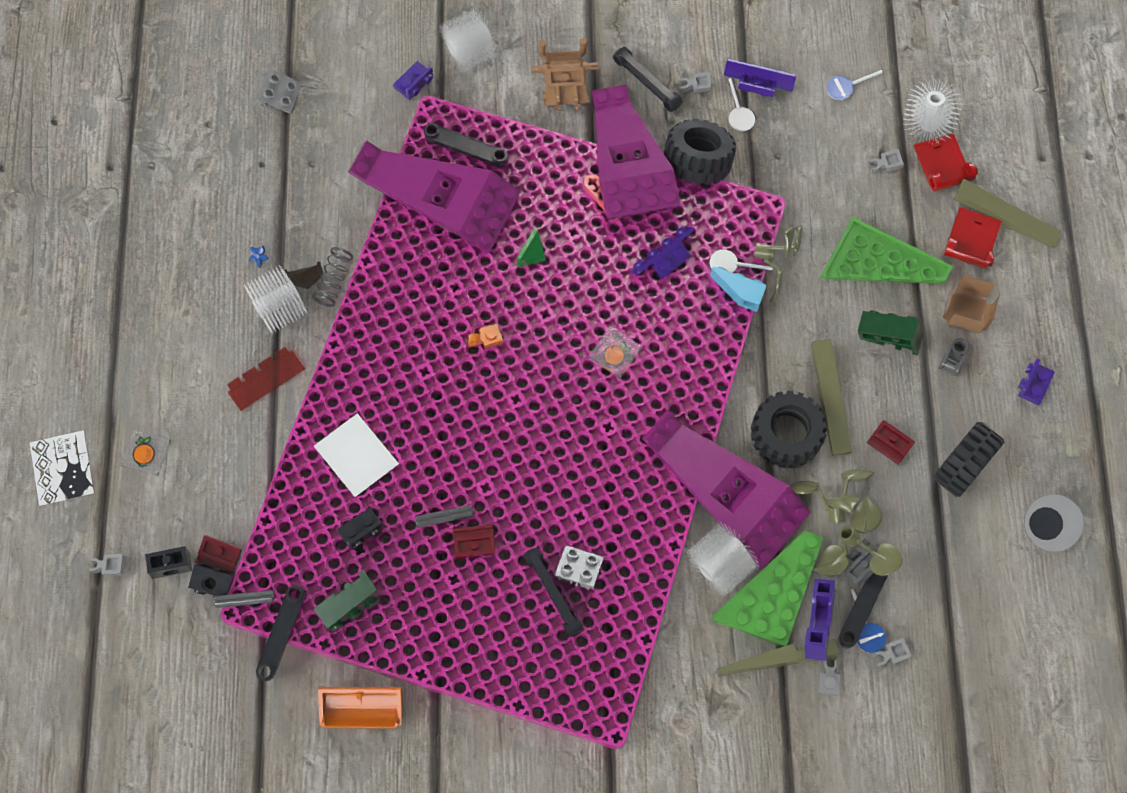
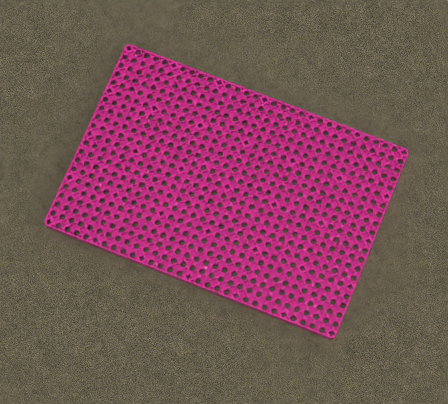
M425 96L419 102L400 154L408 155L409 152H413L414 154L410 156L430 157L431 160L491 170L510 184L517 182L518 184L513 186L521 190L493 245L496 248L491 249L490 253L487 254L462 237L458 239L452 238L456 234L440 227L438 223L398 201L389 202L392 198L385 194L383 195L228 592V595L272 590L274 592V601L262 603L259 607H253V604L223 607L221 618L230 627L268 639L271 632H265V627L268 624H274L278 613H272V608L275 605L281 606L285 594H279V589L283 586L289 588L298 585L304 589L307 597L304 599L300 616L297 618L292 630L293 635L289 638L287 645L608 748L620 749L624 746L697 503L695 497H688L685 494L688 489L653 450L647 444L641 443L640 440L652 428L646 425L647 421L656 423L666 411L676 409L679 414L675 415V417L682 425L703 437L709 438L710 441L715 443L754 311L739 306L734 300L727 301L725 297L730 296L710 276L712 270L710 258L718 250H728L735 254L737 262L767 266L768 264L764 263V259L754 257L756 244L774 245L785 208V200L777 195L724 180L715 184L712 182L710 185H705V183L697 185L694 182L687 183L684 179L677 178L675 174L679 197L684 196L687 198L680 199V207L622 217L617 220H607L605 211L598 209L601 207L584 188L585 178L593 174L591 173L593 171L599 172L597 144L435 97ZM435 123L454 132L458 131L460 134L468 137H478L476 140L503 148L508 153V163L503 168H497L494 165L440 145L430 144L425 139L424 129L427 124ZM621 155L616 156L617 160L623 159ZM545 156V157H547V158H546V159H541V158H539V157ZM575 166H580L581 169H576V168H574V167H575ZM534 172H541V174L536 175ZM590 181L589 186L594 185L596 188V182L592 183ZM534 187V188H536V189H535V190H529L528 188ZM551 192L553 195H546V193ZM568 197L570 200L566 201L563 198ZM698 201H701V202H703L704 204L700 205V204H698L697 202H698ZM586 202L588 205L583 206L581 203ZM524 203H529L530 205H529V206H523L522 204H524ZM719 206L722 209L717 210L714 207ZM541 208H546V209H548V210H547V211H541L540 209H541ZM736 211L739 215H735L732 212ZM674 212H679L681 215H675ZM563 213V214H565V216H562V217H561V216H558L557 214ZM384 215H390L388 218H383ZM692 217H697L699 220H693ZM750 217H756L757 220H752ZM581 218L583 221L578 222L575 219ZM634 218H640L641 220L635 221ZM518 219H524L525 221H523V222H518V221H516V220H518ZM402 220H407L406 223H400ZM710 222H714V223H716L717 225L712 226V225H710L709 223H710ZM767 222H773L775 225H770ZM598 223L601 226L595 227L593 224ZM651 223H657L658 226H653ZM535 224H541L542 226H541V227H535L534 225H535ZM419 225H424V226H425L424 228H421V229H420V228H417ZM682 226L694 228V231L691 232L694 236H686L681 240L691 255L680 264L684 267L683 269L675 268L660 280L653 279L658 274L652 265L643 270L642 275L630 272L637 261L644 260V258L640 257L641 255H647L654 248L658 249L662 246V241L668 237L672 238L676 234L675 231H670L669 228H675L676 230ZM732 227L734 231H730L727 228ZM536 228L539 231L545 260L549 264L542 265L541 262L518 267L517 257L532 231ZM615 228V229H617L618 231H617V232H612L610 229ZM553 229H558V230H560V231L557 232V233L552 232ZM437 230L443 231V232L440 233V234H436V233H435V231H437ZM378 231H384L382 234H376ZM749 232L752 236H747L745 233ZM631 233H632V234H635L636 236H635V237H630V236H628V234H631ZM512 235H518L519 237H518V238H512L511 236H512ZM395 236H401L400 239H394ZM705 238H709V239H711L712 241H711V242H707V241H705L704 239H705ZM763 238H769L770 241H765ZM593 239L595 242L589 243L587 240ZM646 239H652L653 242H647ZM413 241L419 242L416 245L411 244ZM723 243H727V244H729L730 246H729V247H725V246H723L722 244H723ZM610 244V245H612L613 247H612V248H607V247H605V245ZM553 245L554 248L548 249L546 246ZM431 246L437 247L434 250L428 249ZM372 247H378L376 250H370ZM744 248L748 252H742L740 249ZM626 249V250H630L631 252H630V253H624L623 250ZM570 250L572 253L566 254L564 251ZM449 251L454 252L453 255H447L446 253ZM506 251H512L513 253L509 255V254H506L505 252H506ZM389 252H395L392 256L387 255ZM700 254H704V255H706L707 257H706V258H702V257H700L699 255H700ZM587 255V256H589L590 258H589V259H583L582 256ZM467 256L472 257L471 260H465L464 258ZM407 257L413 258L411 261L405 260ZM602 260H604V261H607L608 263H607V264H601V263H599V262L602 261ZM425 262L431 263L429 266L422 265ZM483 262H489L490 264L485 266V265H482L481 263H483ZM560 266H564V267H566L567 269H565V270H560V269H558V268H559ZM624 266L625 269L620 270L617 267ZM444 267L448 268L447 271H441L440 269ZM501 267H506V268H508V269L505 270V271L499 270V268H501ZM743 267L736 268L733 273H740L745 278L763 282L766 270ZM383 268L389 269L387 272L381 271ZM699 270L702 274H696L694 271ZM753 270H759L761 273L756 274ZM579 271H581V272L584 273V275H581V276H580V275H577L576 273L579 272ZM524 272L525 275L518 276L517 273ZM402 273L407 274L405 277H399ZM459 273H466L463 277L458 276ZM541 277L543 280L536 281L535 278ZM601 277L602 280L596 281L594 278ZM420 278L425 279L421 283L416 282ZM477 278L484 279L482 282L475 281ZM360 279L365 280L363 283H357ZM676 281L679 285H672L671 282ZM557 282V283H560L561 285L558 286V287H555V286H553L552 284ZM618 282L620 285L614 286L611 283ZM495 283L502 284L500 287H494L493 285ZM378 284L383 285V287L379 289L375 288V286ZM442 284V287L436 288L434 285ZM693 286L697 290L692 291L689 289V287ZM635 287V288H637L638 290H637V291H631L629 288ZM514 288H517V289H519L520 291L514 293V292H512L511 290L514 289ZM577 288L579 291L572 292L570 289ZM394 290H401L398 294L392 293ZM653 292L656 296L651 297L648 293ZM707 292H713L715 295L709 296ZM595 293L597 296L590 297L588 294ZM472 294L478 295V297L474 299L470 298L469 296ZM530 294L538 295L535 298L529 297ZM412 295H418V296H419V297L416 298V299H411V298H410ZM352 296H359L356 300L351 299ZM612 298L615 301L610 303L607 302L606 299ZM666 298H672L674 301L668 302ZM493 299L496 302L489 304L487 301ZM548 299H554L555 302H554V303H548L547 300H548ZM430 300L437 301L435 304H428ZM370 301H376V302H377V303L374 304V305H369V304H368ZM627 303H629V304H631L633 307L627 308V307H625L624 305L627 304ZM690 303L692 306L686 307L683 304ZM566 304H571V305H573L574 307H572V308L569 309V308H566L565 305H566ZM449 305L454 306V308L451 310L446 309V307ZM513 305L514 308L507 309L505 308V306ZM388 306L395 307L393 310H386ZM707 308L710 312L705 313L701 309ZM588 309L591 313L585 314L582 311ZM649 309L651 312L644 313L642 310ZM530 310L532 313L527 315L523 311ZM407 311L413 312L409 316L404 315V313ZM465 311H471V312H472V314H470V315H465V314H463V313H464ZM352 312L351 316H344L345 313ZM724 313V314H726L728 317H727V318H722L719 314ZM666 314L669 317L664 319L660 315ZM608 315L610 318L602 319L600 316ZM483 316L490 317V319L486 321L482 320L481 318ZM365 317L371 318L367 322L362 321V319ZM423 317H430V320L423 321L421 319ZM683 319L687 323L681 324L678 322V320ZM738 319H744L746 323H740ZM625 320L627 324L622 325L619 321ZM502 321L508 322L506 326H501L499 323ZM566 321L568 324L561 325L559 322ZM442 322L448 323V325L444 327L440 326L439 324ZM388 323L386 327H380V324ZM494 324L498 325L503 339L502 344L484 348L482 343L471 348L469 347L468 335L479 333V328ZM642 325L645 329L639 330L637 326ZM703 325L705 329H698L696 326ZM584 326L586 329L580 331L577 329V327ZM460 327L466 328L464 332L457 331ZM518 327H525L526 330H525V331H519V330H517V328H518ZM405 328L406 331L400 333L398 329ZM346 329L344 333H338V330ZM720 330L723 334L718 335L714 331ZM601 331L604 335L597 336L595 332ZM655 331H662L664 334L657 335ZM537 332L544 333V335L541 337H538L535 334ZM418 333L424 334L422 338L415 337ZM358 334L364 335L360 339L355 338ZM738 335L741 337V340H735L733 336ZM679 336L682 340L676 341L673 337ZM559 337L562 341L555 342L553 339ZM620 337L622 340L615 341L613 338ZM377 339L382 340V342L379 344L373 343ZM435 339H442L440 343H434L433 341ZM625 341L626 348H631L630 356L625 355L623 363L618 366H606L602 361L604 360L603 353L605 349L610 346L620 347L621 343ZM696 341L700 345L694 346L691 344V342ZM514 343L520 344V347L513 348L511 345ZM579 343L580 346L576 348L573 347L571 344ZM453 344L460 345L457 349L451 348ZM393 345H400L396 350L391 349ZM655 347L658 351L651 352L649 349ZM716 347L718 351L713 352L709 348ZM591 348L598 349V352L592 353L589 350ZM476 349L478 353L470 354L469 351ZM537 349L538 352L533 354L530 353L529 350ZM412 350L418 351V353L415 355L409 354V352ZM351 351L358 352L356 355H349ZM733 352L736 354V357H730L727 353ZM674 353L676 357L671 358L667 354ZM549 354H554L557 357L555 359H549L547 356ZM431 355L436 356L434 360L427 359ZM489 355L496 356V358L493 360H490L487 357ZM369 356L376 357L373 361L367 360ZM692 358L695 362L688 363L686 359ZM571 359L575 363L570 365L565 361ZM633 359L635 362L629 364L625 360ZM508 360H512L515 363L513 365H507L505 362ZM389 361L394 362L392 366H385V363ZM447 361L454 362L451 366L445 365ZM328 362L333 363L331 367L324 366ZM650 364L653 368L646 369L644 365ZM704 364H711L713 368L708 369ZM529 365L533 369L526 371L523 368ZM591 365L593 368L586 370L584 366ZM470 366L472 370L464 371L463 368ZM405 367L412 368L409 372L403 371ZM344 368H351L347 373L342 372ZM666 369L669 370L671 374L665 375L662 371ZM608 370L611 372V374L604 375L602 374V371ZM543 371H549L551 374L549 376H544L541 373ZM483 372L490 373L487 377H483L481 374ZM363 373L369 374L367 378L360 377ZM687 375L690 379L683 380L680 376ZM566 376L569 378V380L563 382L560 380V378ZM627 376L629 377V380L623 381L620 379V377ZM502 377H507L509 379L507 382L499 381V379ZM382 378L387 379V382L384 384L378 383ZM441 378L448 379L446 383L439 382ZM321 379L327 380L324 384H318V381ZM704 380L708 385L702 386L699 381ZM645 381L648 385L640 386L638 383ZM521 382L527 384L524 388H520L517 385ZM585 382L587 383V386L580 387L578 383ZM460 383L466 384V387L461 389L458 388L457 385ZM399 384L406 385L403 389L396 388ZM338 385H345L342 390L336 389ZM723 386L726 388V391H720L717 387ZM603 387L606 391L600 393L596 389ZM657 387H664L666 391L660 392L657 390ZM543 388L545 392L537 393L536 389ZM418 389H422L424 391L420 395H416L414 393ZM477 389L484 390L482 394L475 393ZM357 390L363 391L362 394L358 396L354 395V392ZM681 392L684 394V397H677L675 393ZM560 393L563 395V398L557 399L554 395ZM622 393L624 397L617 398L614 394ZM496 394L503 396L499 400L493 398ZM376 395L381 396L380 400L378 401L372 400V398ZM435 395L442 396L440 400L432 399ZM315 396L320 397V399L316 402L311 401V399ZM639 398L642 400V403L636 404L633 402V399ZM694 398H701L703 402L697 403L694 401ZM574 399H579L582 401V403L574 404L572 401ZM454 400L460 401V404L457 406L451 405V402ZM393 401L399 402L395 407L390 406V403ZM332 402H338L336 407L329 406ZM718 403L721 405V408H714L712 404ZM597 404L600 406V409L593 410L590 406ZM658 404L661 408L654 409L651 407V405ZM532 405H537L539 409L533 411L530 409V407ZM412 406L418 408L415 412L408 411ZM471 406H477L478 410L470 411L469 408ZM351 407L356 408V411L353 413L347 412ZM553 410L556 411L558 414L556 416H550L548 412ZM616 410L619 414L613 416L609 411ZM490 411L497 413L494 417H489L487 414ZM429 412L436 413L432 418L426 416ZM309 413L313 414V417L310 419L304 418ZM358 413L377 438L379 436L387 437L381 443L399 464L366 488L367 492L364 495L354 497L348 488L339 489L340 484L343 482L333 469L327 465V462L314 445L318 443L316 442L318 437L328 436ZM368 413L375 414L374 417L370 419L365 417ZM633 415L637 420L630 421L627 417ZM695 415L698 419L690 420L688 416ZM569 416H573L576 418V420L573 422H569L566 418ZM450 417L453 418L454 421L452 423H446L445 419ZM507 417H513L515 418V421L509 423L505 419ZM387 418L393 419L390 424L383 423ZM325 419L332 420L328 425L322 424ZM713 420L716 425L710 426L707 424V421ZM527 422H531L533 424V427L526 428L524 427V424ZM593 422L594 426L587 427L585 426V423ZM465 423H470L473 425L469 429L463 428V425ZM404 424L411 425L407 430L402 429ZM544 428H550L552 432L549 434H545L542 432V430ZM607 428H611L609 432H605ZM424 429L430 431L427 435L420 434ZM483 429L491 430V432L486 435L481 433ZM567 433L571 437L569 439H562L560 436ZM629 433L632 437L625 439L622 437V434ZM502 434L509 436L507 440H501L499 437ZM441 435L448 436V438L445 441H440L438 439ZM581 439H586L589 441V443L587 445H582L579 443V441ZM463 440L466 442V445L460 447L457 445V442ZM526 440L528 443L521 446L518 444V441ZM399 441L405 442L402 447H396L395 444ZM602 444L605 445L607 449L601 451L597 447ZM543 445L546 447V450L541 452L536 447ZM482 446L485 449L482 452H477L475 448ZM416 447L423 448V451L420 453H415L413 450ZM293 449H300L297 454H291ZM623 450L626 455L618 456L616 452ZM562 451L565 455L557 457L555 452ZM436 452L442 454L441 457L437 459L433 458L432 455ZM495 452H502L503 456L496 458L493 454ZM312 454L318 455L315 460L309 459ZM579 456L583 461L576 463L573 458ZM642 456L644 461L638 462L635 460V457ZM519 457L522 461L516 464L512 462V459ZM453 458L460 459L458 464L450 463ZM659 461L663 464V466L657 468L653 465V463ZM594 462H599L602 465V467L597 469L594 468L592 464ZM532 463H538L540 467L538 469H532L530 465ZM411 464L417 466L413 471L407 470V467ZM471 464H477L479 466L476 470H471L468 468ZM285 467H293L290 472H284ZM554 468L557 469L559 473L556 475H552L549 473V470ZM612 468H618L620 470V473L613 474L610 470ZM494 469L497 471V474L490 476L487 472ZM428 470L435 471L433 476L425 475ZM311 472L308 478L302 477L303 473ZM635 473L639 478L632 480L629 475ZM570 474H574L578 478L574 481H571L567 478V476ZM508 475L516 477L514 481H507L505 478ZM389 476L392 478L389 483L382 482L384 477ZM446 476L454 477L451 482L444 481V478ZM324 477L330 478L326 484L320 483ZM654 479L658 484L652 486L648 483V480ZM594 480L596 485L588 486L586 481ZM466 481L472 482V486L469 488H465L462 485ZM526 481H533L534 485L526 487L524 483ZM404 482H409L411 484L406 489L400 487L401 484ZM286 484L283 490H277L278 485ZM610 485L613 486L615 490L613 492H607L605 490V487ZM674 485L676 490L669 491L666 486ZM550 486L553 491L546 493L543 491V488ZM422 488L429 489V492L427 494L423 495L419 493L420 489ZM489 488V490L486 491V493H483V490ZM300 489L305 490L303 495H295L296 491ZM626 491H630L633 493L634 496L631 498H627L623 495V493ZM564 492H569L572 496L568 499H565L561 496V494ZM444 493L448 497L445 500H439L437 498L438 495ZM502 493L510 495L508 499H501L499 496ZM380 494L385 495V499H384V500H382V501H377V500H376V497H377L378 495H380ZM322 495L323 499L321 501H313L315 496ZM649 497L652 499V502L649 504L644 503L642 498ZM522 498H525L529 501L526 505H520L518 503V501ZM588 498L590 503L582 504L580 499ZM459 499L466 501V504L463 506L472 505L474 515L460 519L457 524H452L448 521L420 528L416 526L412 531L406 530L407 525H416V516L463 507L456 504ZM397 500L404 501V504L402 506H394V503ZM279 502L278 507L270 508L271 503ZM333 502H342L339 507H332ZM664 502L669 503L671 508L663 509L661 504ZM605 503L609 508L602 510L599 508V505ZM544 504L547 506V509L540 511L537 509V506ZM477 505H483L485 509L481 512H477L475 510V507ZM415 506L423 507L422 511L418 513L412 510ZM293 507L298 508L296 513H288L289 509ZM353 507H360L359 512H350ZM368 508H371L373 512L379 513L377 518L384 527L381 534L375 538L370 537L367 539L365 544L359 549L354 548L350 550L348 546L344 550L337 549L338 544L345 543L337 531L338 528ZM686 508L690 514L683 515L680 513V509ZM620 509H625L628 512V514L626 516H621L618 514L617 511ZM558 510L566 512L563 517H559L555 513ZM495 511H502L504 513L499 518L493 515ZM310 513L316 514V517L313 520L307 519V516ZM644 515L647 520L640 522L636 517ZM519 516L523 520L520 523H514L512 519ZM579 516H581L582 519L580 520V522H577L576 520ZM391 518L398 520L394 525H389L387 522ZM328 519L335 520L331 526L325 525V522ZM600 521L604 526L602 528H595L593 523ZM663 521L666 526L660 528L655 522ZM538 522L541 524V527L533 529L531 524ZM471 523H477L479 526L492 525L493 529L498 531L494 535L495 555L460 558L465 560L466 564L463 567L456 566V562L460 559L455 558L454 539L447 543L443 540L444 537L447 535L453 536L452 529L465 528ZM284 526H291L288 532H281ZM681 526L684 532L677 533L674 528ZM619 527L622 533L615 534L612 532V529ZM552 528H557L560 530V533L552 535L549 531ZM429 529L435 531V534L431 537L425 536V532ZM302 532H309L308 537L300 538ZM638 533L641 538L634 540L631 538V534ZM512 534L516 536V540L509 542L506 540V537ZM570 534H577L579 539L571 541L568 536ZM384 536L391 537L388 543H382L381 539ZM327 537L328 541L325 544H319V539ZM265 538V541L262 545H256L257 539ZM593 539L596 540L598 544L594 547H591L587 544V542ZM657 539L659 540L660 544L658 546L651 545L650 540ZM532 540L535 542V545L529 548L525 546V542ZM402 542H408L410 544V546L407 549H401L399 547ZM277 544H284L280 551L274 550ZM566 545L604 557L602 564H609L611 569L603 571L600 568L596 578V583L602 582L605 585L604 589L598 590L594 586V589L590 588L587 590V588L581 587L580 584L575 586L576 582L570 584V580L569 582L559 581L555 577ZM613 545L617 550L610 553L606 550V547ZM672 545H676L675 551L671 550ZM546 546H551L554 548V551L552 553H545L543 549ZM536 547L540 550L544 558L542 563L548 567L547 572L556 588L561 591L560 595L574 617L577 616L581 623L586 619H590L593 622L592 627L586 628L583 625L584 631L575 637H568L564 641L557 638L559 633L565 632L562 626L565 622L534 568H529L528 565L521 566L518 563L519 560L523 559V554L526 551ZM421 548L429 550L426 555H420L418 551ZM301 549L302 554L298 557H294V551ZM361 549H363L364 553H360V555H358L357 551L360 552ZM632 551L636 556L630 559L625 556V553ZM443 553L447 555L446 560H437V556L439 554ZM502 553H508L510 558L502 560L499 556ZM379 554L384 555V559L381 562L374 561L375 556ZM315 555H320L321 559L319 562H311ZM252 556H257L258 560L250 564L249 559ZM651 557L654 559V563L647 564L644 558ZM397 560L403 561V565L399 568L393 567V563ZM339 561V567L335 569L330 568L332 562ZM270 562L277 563L274 569H267ZM671 563L673 565V569L666 570L663 567V564ZM482 565L485 567V570L482 573H477L474 570L475 567ZM415 566L422 567L420 573H412V569ZM352 567L359 568L356 574H349V570ZM289 568H295L294 574L286 575V571ZM626 569L630 575L622 577L619 571ZM362 570L365 571L367 576L370 573L378 574L377 578L371 582L377 589L380 598L388 597L390 602L387 605H381V599H379L376 606L363 610L364 615L361 618L349 619L343 623L344 626L340 630L329 633L314 610L317 607V600L320 598L327 599L333 593H339L348 581L352 584L359 579V573ZM497 571L504 573V576L500 579H496L493 575ZM433 572L441 574L437 580L431 579L430 576ZM307 574H314L313 580L308 582L304 579ZM244 575H251L249 581H241ZM641 575H645L648 577L649 581L647 583H642L639 581L638 577ZM515 577H520L523 579V582L516 585L512 580ZM457 578L458 583L456 582L454 585H452L451 581H454V579ZM389 579L397 580L396 584L391 587L387 586L386 582ZM326 580H333V584L330 587L323 586ZM269 581L268 587L260 588L261 582ZM660 581H664L667 583L668 587L666 589H661L658 587L657 583ZM534 583H539L542 585V588L535 591L531 586ZM471 584L479 586L478 590L474 592L470 591L468 587ZM414 585L416 588L413 592L405 591L406 586ZM615 588H621L623 589L624 594L621 596H617L614 594L613 590ZM300 590L292 592L291 597L293 600L298 598ZM431 590L435 593L432 598L424 597L426 591ZM489 590H496L498 592L497 596L493 598L489 597L487 593ZM640 594L643 600L636 602L632 596ZM511 595L517 598V601L512 604L506 601V598ZM571 595H578L580 601L573 603L569 597ZM450 596L454 600L451 604H444L443 599ZM593 600L597 601L599 607L592 609L588 603ZM659 600L662 602V606L656 608L652 605V601ZM529 601L536 604V607L532 610L525 607V604ZM469 602L473 607L470 610H463L462 605ZM402 603L409 605L406 611L398 609ZM613 606L616 607L619 612L615 615H612L608 612L607 609ZM488 608L492 613L486 617L481 615V611ZM552 608L553 612H551L550 615H547L546 610ZM426 609L428 614L425 617H419L417 615L418 611ZM633 612L638 618L631 621L627 618L628 613ZM234 613L235 617H231L229 619L228 615H232ZM508 614L511 619L504 623L500 620V617ZM440 615L447 617L446 622L442 624L438 623L436 619ZM376 616L383 617V621L380 624H374L373 619ZM318 617L319 622L316 625H310L309 621L311 618ZM249 618H255L252 626H246V621ZM652 618L656 621L657 625L650 627L647 625L646 620ZM522 620H527L530 626L523 629L519 626V623ZM464 621L466 627L461 630L455 627L456 623ZM395 622L402 623V627L399 630H393L392 625ZM609 625L613 631L606 634L602 631V627ZM541 626H546L549 632L542 635L538 632V629ZM478 627L485 629V633L481 636L474 633ZM414 628L421 629V634L415 637L411 635V631ZM350 629L357 630V634L354 637H348L347 633ZM628 631L631 633L632 638L625 640L621 637V633ZM497 633H502L505 636L500 642L493 639ZM433 634L441 636L440 640L436 643L430 641V637ZM369 635L376 636L374 643L366 642ZM305 636L312 637V641L309 644L302 643ZM580 638H584L587 640L588 644L584 647H580L577 645L576 641ZM648 638L649 643H647V646L643 645L642 640ZM521 639L524 644L522 647L516 648L512 644L513 641ZM452 640H457L460 642V645L452 649L449 647V643ZM388 641L396 643L395 647L391 650L385 648ZM328 642L330 648L326 647V649L324 650L322 645H326ZM603 644L607 650L604 653H599L596 650V646ZM535 645H540L543 651L535 654L532 648ZM471 646H476L479 648L477 654L471 655L468 653V649ZM407 647L415 649V652L410 656L404 654ZM343 648L350 649L348 656L342 657L340 655ZM622 650L626 653V657L619 659L616 657L615 652ZM554 651H559L562 654V658L554 660L551 654ZM495 652L498 654V658L495 661H490L487 655ZM427 653L434 655L433 660L430 662L423 660L424 655ZM368 654L370 657L367 662H359L361 655ZM641 656L645 659V664L638 665L634 659ZM578 657L582 663L579 666H574L570 660ZM514 658L518 663L514 667H509L506 664L507 660ZM451 659L453 665L450 668L443 667L442 663L444 660ZM382 660L389 662L388 667L385 669L378 667L379 662ZM597 663L600 665L601 670L593 672L590 669V665ZM533 664L537 667V670L534 673H528L525 669L526 666ZM465 665H470L473 668L469 674H464L461 670ZM401 666L408 668V672L405 675L397 673ZM616 669L620 672V677L612 678L609 672ZM552 670L556 673V677L548 679L545 677V673ZM489 671L492 677L489 680H483L481 674ZM422 673H425V676L427 678H423L421 681H419L417 675H422ZM571 676L576 682L574 685L569 686L564 682L565 678ZM630 676H637L640 682L636 685L629 682ZM508 677L511 680V684L506 687L500 684L501 679ZM444 678L447 683L444 687H437L436 681ZM588 682L593 683L595 689L588 692L584 689V684ZM524 683L529 684L531 687L530 691L526 693L519 690L520 685ZM457 685H465L466 690L464 693L458 694L455 692ZM605 689H612L615 695L612 698H607L604 696L603 691ZM479 690L484 691L486 694L482 700H477L474 697V694ZM541 690H548L550 696L547 699H542L539 696V692ZM625 695H631L634 699V702L632 704H626L623 701V697ZM561 696H567L570 702L567 705H561L558 699ZM496 697H503L505 699V703L502 706H496L493 702ZM586 702L589 705V709L587 711H580L578 704ZM521 703L524 710L520 709L519 712H516L514 706H518ZM600 708H605L609 714L607 717L602 718L597 714V711ZM541 709L544 715L542 718L537 719L532 715L533 711ZM620 714L626 715L628 722L625 724L619 723L617 716ZM560 715L564 721L562 724L556 725L552 722V718ZM576 721L581 722L583 729L580 731L573 730L572 723ZM593 728H600L603 734L597 738L591 734V730ZM618 734L620 735L619 739H621L622 741L614 743V739L611 737H615V735Z

